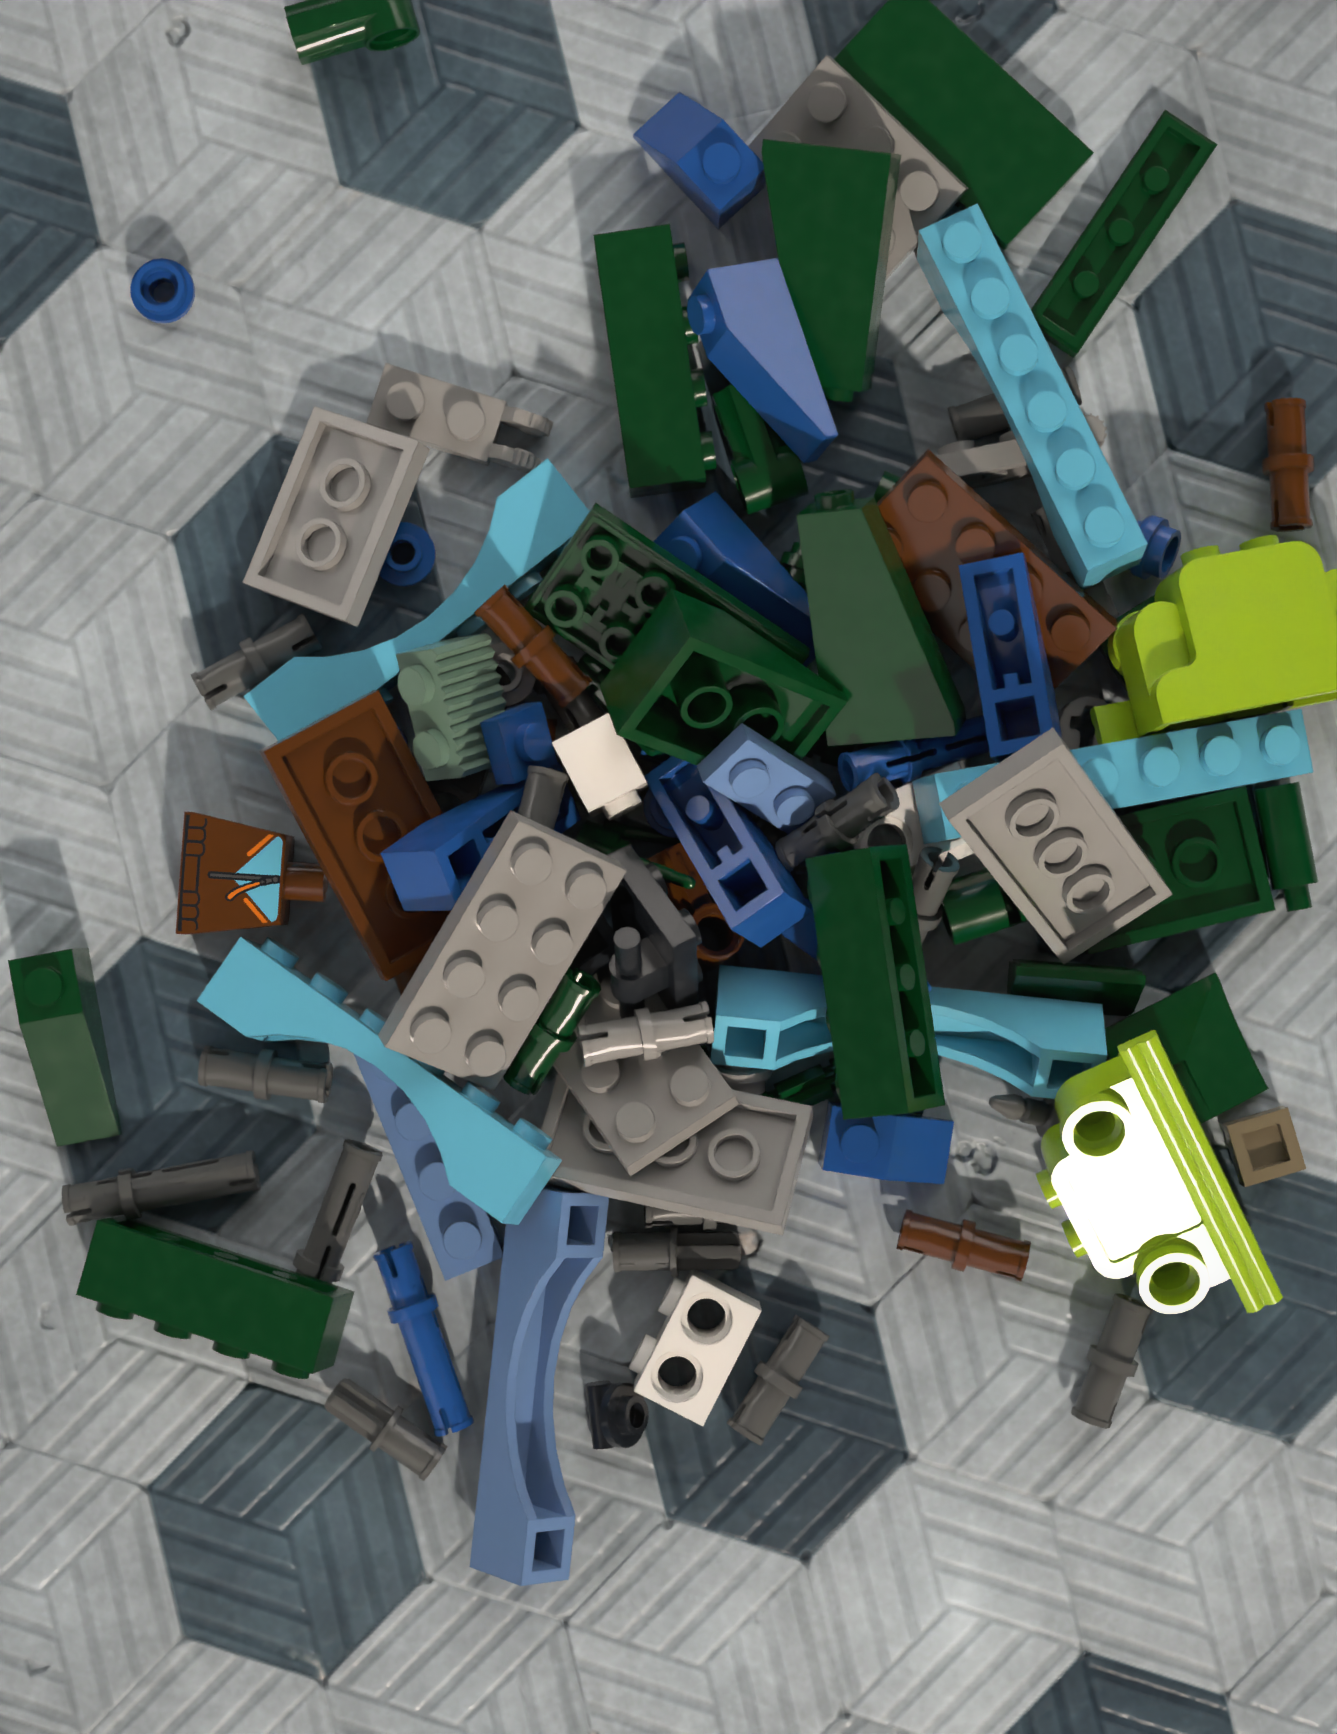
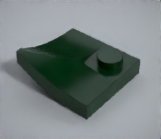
M1216 972L1105 1028L1106 1061L1118 1056V1045L1151 1030H1156L1201 1124L1269 1089L1241 1034Z

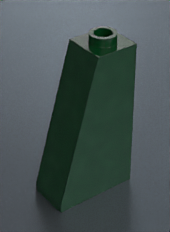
M763 139L761 153L781 270L826 400L852 402L854 391L863 392L872 389L901 155Z
M852 489L832 490L814 495L815 503L808 505L796 516L818 676L843 692L848 700L826 729L828 746L956 736L966 721L964 704L875 498L854 499V491Z

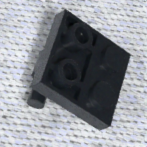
M630 844L608 854V856L618 860L627 870L611 896L612 922L615 932L613 938L615 954L610 959L609 972L611 992L619 1001L620 1017L634 1016V1009L644 1008V999L656 993L668 1010L699 1004L698 983L703 981V974L697 961V945L701 944L702 938L694 918L685 908L679 911L668 898L667 885L658 868L653 863L645 865Z

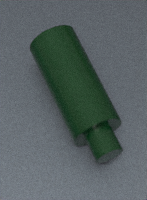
M1294 782L1253 790L1272 890H1283L1287 912L1311 908L1312 903L1308 884L1318 882L1300 783Z

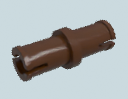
M1280 398L1264 404L1268 457L1262 460V471L1265 476H1269L1272 519L1270 530L1276 532L1302 531L1313 526L1310 515L1308 473L1313 472L1315 469L1314 456L1307 454L1306 400L1301 398Z
M505 584L474 612L477 617L480 616L514 655L510 660L519 669L524 665L553 696L561 709L573 701L593 681L580 670L553 640L557 633L549 625L542 628L510 593L509 588Z
M906 1209L896 1249L901 1251L904 1249L952 1262L951 1269L964 1272L966 1266L1014 1278V1280L1021 1282L1029 1258L1031 1241H1021L975 1229L976 1222L963 1219L960 1225L914 1213L913 1210Z

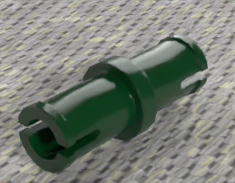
M575 967L573 969L568 968L503 1076V1079L512 1088L527 1095L530 1092L533 1095L538 1093L541 1083L560 1053L568 1052L575 1043L577 1035L574 1030L594 998L602 990L601 985L595 978L581 969Z

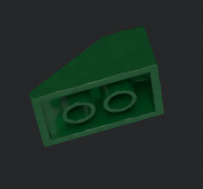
M670 589L600 685L616 735L694 765H698L741 723L802 760L848 702L845 694L725 611L673 589Z

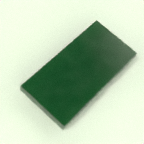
M888 0L834 58L842 68L969 188L955 205L962 211L978 203L998 245L1004 251L1080 171L1094 153L929 0Z
M596 502L524 607L533 618L545 626L549 625L557 634L611 670L670 589L725 611L801 664L805 662L810 652L808 646Z

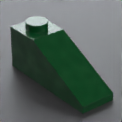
M89 948L67 949L8 960L19 1025L57 1147L121 1135L122 1131Z

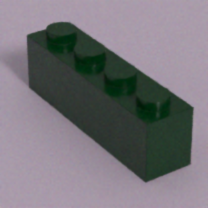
M670 224L593 235L630 498L705 488V470L716 469V457L712 431L699 432L696 408L707 406V395L703 368L690 369L687 345L697 344L698 335L690 327L687 306H681L678 282L689 281L685 243H672Z
M907 844L867 847L805 858L808 873L807 893L813 907L818 942L816 955L818 964L822 969L827 1004L826 1024L832 1038L836 1066L835 1086L841 1100L843 1120L906 1114L944 1106L945 1099Z
M117 1216L97 1220L76 1295L96 1301V1311L106 1316L131 1320L135 1314L155 1321L153 1329L163 1335L178 1339H191L192 1334L214 1341L212 1349L220 1354L239 1359H248L250 1354L272 1360L271 1369L279 1374L298 1379H307L310 1373L314 1374L334 1366L355 1291L135 1219L127 1220L125 1216Z

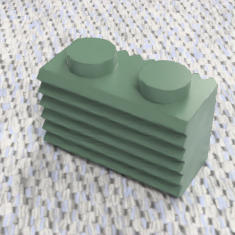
M487 633L450 638L396 654L400 670L398 689L402 698L408 704L415 733L413 753L417 762L423 767L426 781L462 778L491 768L480 722L506 711L504 708L507 701L501 697L504 689L498 684L501 676L496 672L498 663L493 659L495 650L490 646L493 638Z

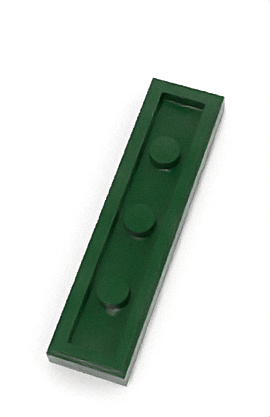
M1164 110L1032 307L1031 311L1048 342L1072 358H1075L1218 144L1167 110Z

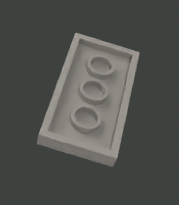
M1051 728L939 803L948 821L1063 965L1172 895L1159 872L1054 728Z
M510 810L379 1032L378 1036L383 1045L388 1049L495 1091L627 870L618 860Z
M558 1073L541 1130L553 1139L547 1149L561 1158L562 1162L547 1184L783 1235L813 1120V1107L733 1090L739 1105L630 1177Z

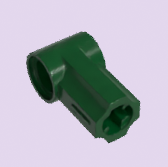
M306 0L284 7L291 36L302 65L362 47H366L370 51L396 49L414 41L420 35V28L411 0Z
M731 384L723 390L714 393L712 397L715 404L714 407L733 456V460H730L733 477L747 514L809 494L799 457Z

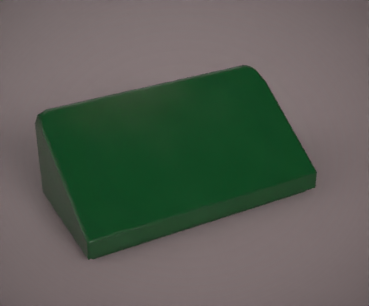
M1013 959V962L1009 961L1007 994L1098 1003L1103 1005V1015L1129 1016L1135 1011L1143 992L1146 975L1142 974V971L1131 967L1066 963L1063 965L1062 962Z

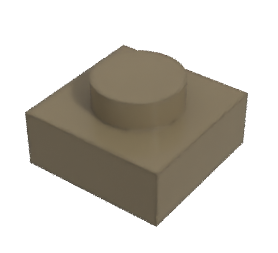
M1279 1106L1222 1123L1241 1186L1248 1187L1306 1169L1288 1107Z

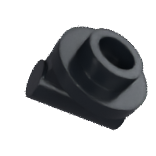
M595 1381L585 1384L593 1449L629 1448L634 1446L641 1438L649 1419L648 1406L643 1396L634 1392V1384L611 1383L610 1381Z

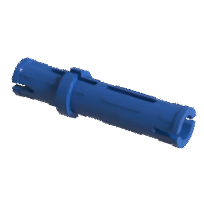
M984 716L966 719L956 736L887 741L854 752L841 753L838 757V771L841 781L848 792L855 789L856 786L874 773L880 774L881 778L885 777L888 781L898 779L902 783H907L920 779L923 771L989 753Z
M405 1241L400 1243L398 1248L392 1245L374 1253L373 1258L378 1264L392 1305L387 1310L390 1322L392 1324L398 1323L434 1426V1434L437 1437L445 1436L449 1433V1428H451L452 1433L458 1432L472 1425L474 1419L468 1410L434 1311L439 1307L436 1294H428L413 1250V1242Z

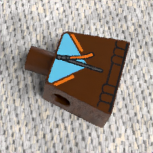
M184 812L176 934H203L288 925L290 901L325 902L328 880L319 863L293 862L294 836L196 812Z

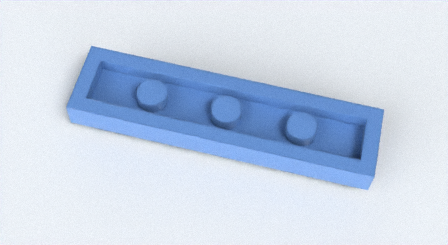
M354 1054L445 1281L501 1259L503 1256V1245L491 1215L449 1185L441 1153L425 1119L399 1086L376 1066Z

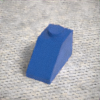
M681 92L676 94L633 134V138L718 230L765 187L764 166L760 158L722 118Z
M828 1101L818 1164L825 1171L868 1178L944 1184L954 1121L909 1113L843 1120L841 1102Z

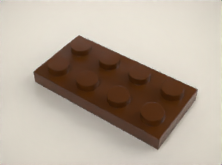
M929 449L877 502L932 632L975 671L958 565L1021 552L1024 553L1054 690L1117 629V620Z
M373 690L259 752L380 979L388 981L422 961L444 924L445 917L450 914L451 910L404 911L380 854L422 823L443 813L379 690Z

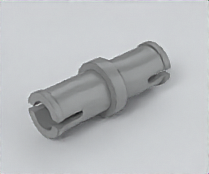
M703 1001L696 1005L650 1013L649 1009L644 1007L634 1009V1016L589 1025H577L580 1051H583V1064L585 1067H588L595 1063L638 1055L642 1056L643 1061L657 1059V1052L701 1043H714L712 1019L707 1017V1014H709L708 1004L706 1001Z

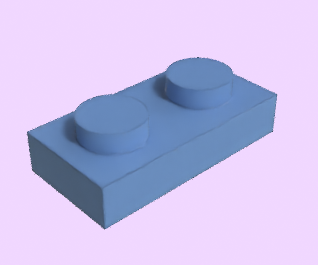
M743 723L697 765L703 783L787 834L815 815L817 806L836 796L828 777Z

